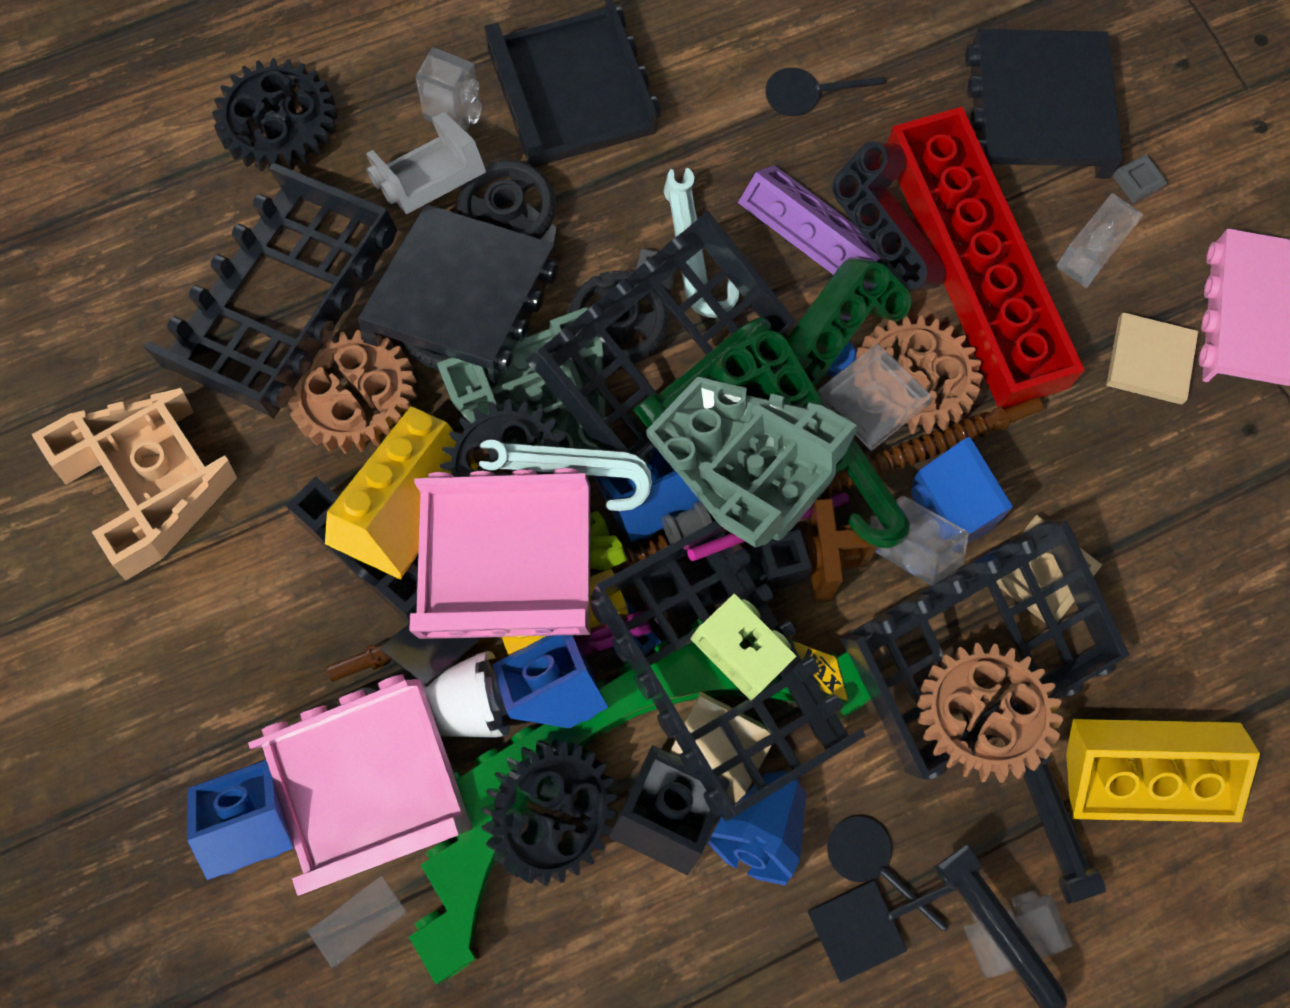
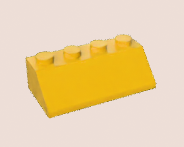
M410 406L327 511L325 544L401 579L419 554L421 492L415 486V479L428 478V475L434 472L451 474L450 471L440 468V464L452 461V456L442 451L443 447H455L457 443L449 435L450 431L453 432L448 423ZM471 456V466L477 471L478 465Z
M1073 719L1066 752L1070 813L1073 819L1242 822L1260 752L1241 723Z

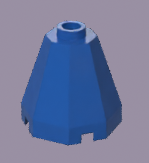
M782 770L777 771V773L767 772L762 778L768 786L789 772ZM797 778L726 823L721 817L707 844L725 863L737 869L739 860L751 866L752 868L748 871L747 875L760 881L786 885L794 875L801 856L806 791L801 787L800 780ZM754 785L734 806L758 792L756 786Z

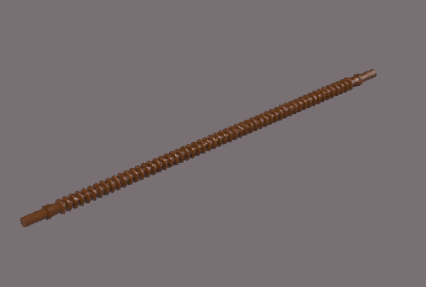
M1038 397L1005 409L1002 406L994 408L992 413L984 417L975 415L973 421L965 419L963 425L955 423L953 429L947 426L943 433L935 430L932 437L925 434L922 437V441L914 438L912 445L904 442L901 449L893 446L891 453L883 450L880 457L877 454H872L869 462L878 475L883 477L885 470L893 473L896 466L899 469H904L906 462L909 465H914L916 459L925 461L926 455L935 457L937 451L945 453L947 447L952 448L969 436L975 442L978 435L986 438L989 431L1008 429L1010 423L1043 411L1042 402ZM845 468L834 476L830 485L821 495L824 494L826 497H831L833 490L841 493L844 486L847 489H852L854 481ZM659 535L656 542L648 539L646 546L637 543V549L635 550L627 547L625 550L627 560L612 567L614 575L671 545L668 538ZM590 569V577L606 570ZM372 644L365 647V652L328 665L326 669L330 680L334 682L370 667L373 670L382 668L383 664L391 660V658L380 650V647L383 646L382 644L378 646Z

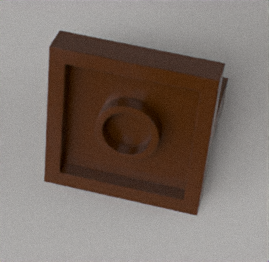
M832 499L815 500L804 525L808 557L812 566L810 573L814 603L831 601L843 581L841 569L866 567L878 547L861 539L850 525L840 528V531H836Z

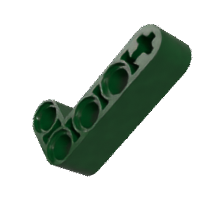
M858 257L846 259L786 339L813 386L816 387L868 314L891 321H899L908 314L911 308V295L905 286L883 264Z
M774 331L762 332L729 348L710 371V380L744 388L754 385L762 399L769 400L770 395L774 394L783 396L784 404L807 409L808 404L813 403L826 408L783 335ZM760 350L766 351L771 356L772 361L765 359L761 355ZM726 365L735 368L739 377L731 375L727 371ZM780 384L787 386L792 396L784 393L781 390ZM849 447L845 455L836 464V474L848 466L851 460Z

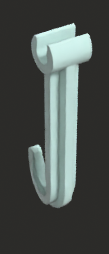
M689 168L685 169L681 184L675 181L674 170L670 169L664 186L665 198L670 202L675 236L682 233L697 220L692 195L694 175ZM701 249L686 263L705 285L708 281ZM682 273L685 296L688 299L696 292V289ZM730 279L727 281V299L718 302L726 313H729L734 308L739 298V291ZM700 298L691 306L696 313L702 316L717 318L703 298Z
M493 439L486 440L480 444V448H492L498 453V459L495 462H479V466L488 471L497 469H526L554 473L557 469L572 468L579 470L580 473H586V475L622 477L634 481L636 485L635 494L630 498L607 501L606 508L608 510H632L641 505L650 493L652 485L651 472L646 463L633 454L614 451L505 444Z

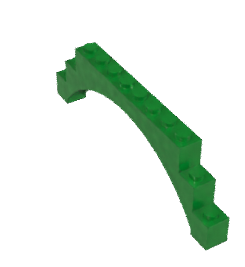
M699 618L689 626L691 632L698 629L702 622ZM665 639L654 650L657 652L670 644ZM742 641L739 645L742 649L746 650L747 646ZM694 642L651 665L652 670L673 705L696 700L700 692L712 698L729 696L747 697ZM832 652L829 655L836 657L848 699L846 701L839 698L843 708L836 715L841 721L870 702L871 698L848 652L840 657L835 652ZM630 662L619 670L621 676L608 684L605 680L598 682L608 708L597 713L592 719L580 722L571 728L543 724L535 729L533 725H530L516 733L511 738L513 744L501 752H498L497 748H493L474 761L477 767L463 776L460 771L453 773L472 830L457 835V842L451 844L449 840H445L426 853L428 860L420 866L447 912L440 915L438 910H435L424 916L414 924L418 931L409 936L411 943L436 985H441L479 960L473 951L478 912L488 877L495 863L493 858L497 853L486 847L485 843L493 835L483 831L481 827L486 822L492 820V816L484 813L482 807L494 804L495 798L486 793V790L489 788L499 789L501 785L494 774L501 772L507 775L511 770L506 759L510 757L518 762L522 761L521 748L526 747L535 752L536 743L539 740L550 744V746L553 739H558L565 743L571 741L582 746L583 749L604 733L635 717L657 710L652 699L646 700L638 690L634 679L637 674ZM779 674L763 690L782 680ZM787 687L769 697L770 699L796 703ZM822 692L826 698L830 696V694ZM544 778L540 780L537 786V792L543 785ZM517 791V802L512 807L522 812L521 807H526L531 800Z

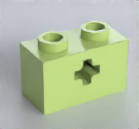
M735 594L719 607L690 638L750 700L754 699L796 657L790 650L791 645L788 640L778 631H771L760 620V614L754 605L745 599L740 600ZM745 639L749 640L752 644L746 650L742 649L739 645Z

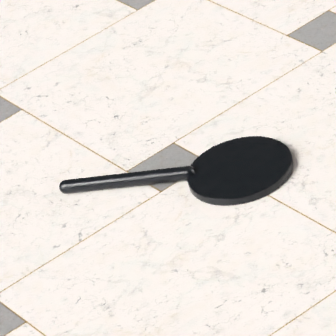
M791 67L778 70L772 74L767 81L765 95L769 105L778 113L786 116H801L807 114L816 106L820 91L883 85L887 80L885 77L818 84L816 79L807 71Z
M856 816L847 818L834 827L828 838L827 855L832 867L840 876L852 882L862 883L874 880L882 875L909 901L918 898L887 869L891 859L892 848L890 839L881 825L872 819ZM927 905L917 908L941 931L948 930V925Z

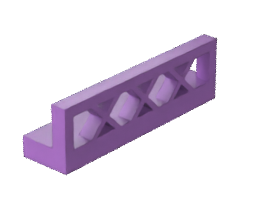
M775 165L757 171L738 202L833 275L840 265L851 257L883 263L856 225Z

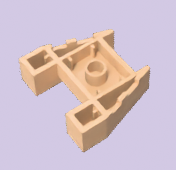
M181 388L150 395L151 399L126 405L123 401L107 405L108 409L86 413L83 410L70 413L32 434L47 461L65 484L72 482L100 465L103 466L130 510L94 530L92 533L112 566L125 581L163 559L237 479L226 456L204 466L176 422L194 413Z

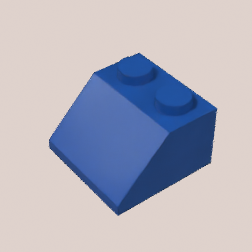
M970 436L919 470L911 483V493L916 504L921 509H926L933 521L931 525L935 536L941 543H946L951 552L991 532L1013 507Z
M656 447L650 451L654 458L646 464L651 472L652 480L648 497L641 505L632 510H610L619 528L631 543L636 540L650 538L658 530L662 529V516L669 514L671 517L693 508V504L700 501ZM594 476L606 502L630 498L635 494L636 485L629 478Z
M574 635L545 636L492 665L506 711L512 719L571 728L580 722L592 719L597 713L608 708L591 665Z
M267 760L188 788L187 841L207 880L223 874L234 873L242 867L264 859L277 857L283 852L293 849V840Z

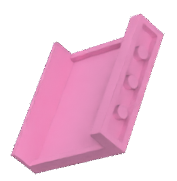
M1227 229L1217 242L1211 243L1207 253V264L1211 265V271L1204 288V297L1208 298V309L1203 316L1201 325L1202 331L1206 332L1205 344L1199 355V365L1203 367L1202 381L1209 382L1217 373L1290 386V240Z
M561 468L555 470L554 474L537 475V472L533 470L522 469L513 471L511 476H495V473L489 471H474L470 473V477H454L450 473L434 472L430 473L428 478L415 479V486L421 492L417 613H410V632L419 639L590 635V483L586 473H580L579 470L572 468Z
M403 674L385 679L378 683L380 690L366 696L365 691L360 690L339 698L341 704L339 707L327 711L326 706L310 709L300 714L301 722L291 726L288 725L287 721L270 725L262 729L264 737L248 742L250 749L263 748L301 864L303 875L292 878L297 896L472 830L421 679L405 680Z

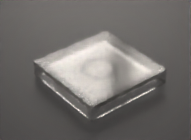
M878 343L818 390L821 400L831 411L857 425L855 435L871 451L932 402L933 397Z

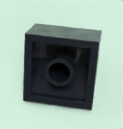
M652 745L627 795L609 838L688 875L703 853L717 816L712 813L706 804L703 796L706 790L698 776L692 777L688 773L681 758ZM717 777L724 790L727 791L730 782Z

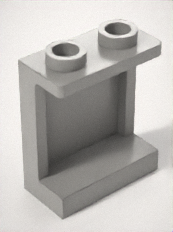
M445 111L431 118L438 133V138L388 164H385L373 150L366 153L371 164L366 170L372 183L377 189L381 188L391 205L397 203L406 214L486 172L474 139Z

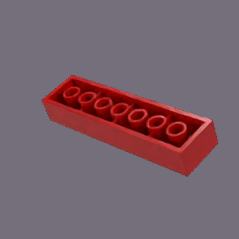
M963 106L893 126L887 143L899 145L906 156L905 168L897 177V180L921 234L945 265L946 274L943 285L970 346L976 349L974 355L976 360L981 361L980 369L997 407L1002 406L1005 409L1035 397L1042 398L1070 389L1084 372V367Z

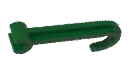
M764 317L756 318L744 324L657 395L655 392L633 409L645 426L649 428L696 377L710 379L712 367L725 351L762 332L770 331L772 324Z
M853 437L849 445L851 460L845 469L885 530L870 527L858 514H851L849 525L861 539L876 547L892 548L900 545L908 537L910 530L909 520Z

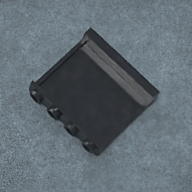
M605 0L604 9L506 35L502 34L498 22L484 26L488 53L526 161L533 167L649 136L656 132V118L661 116L659 103L655 95H649L647 89L649 87V80L644 65L638 66L635 58L637 57V48L632 35H626L624 30L626 28V21L621 6L615 7L613 0Z
M978 29L973 43L967 45L965 53V64L967 67H971L967 93L969 98H973L974 105L970 113V124L973 130L976 131V137L989 165L1094 166L1095 178L1110 179L1122 160L1108 31Z
M425 204L358 318L363 343L378 347L384 336H388L487 368L489 383L496 385L502 371L507 372L510 369L514 357V348L518 341H524L528 333L529 319L532 313H537L540 310L544 300L545 287L548 283L552 284L556 279L559 262L555 261L554 243Z

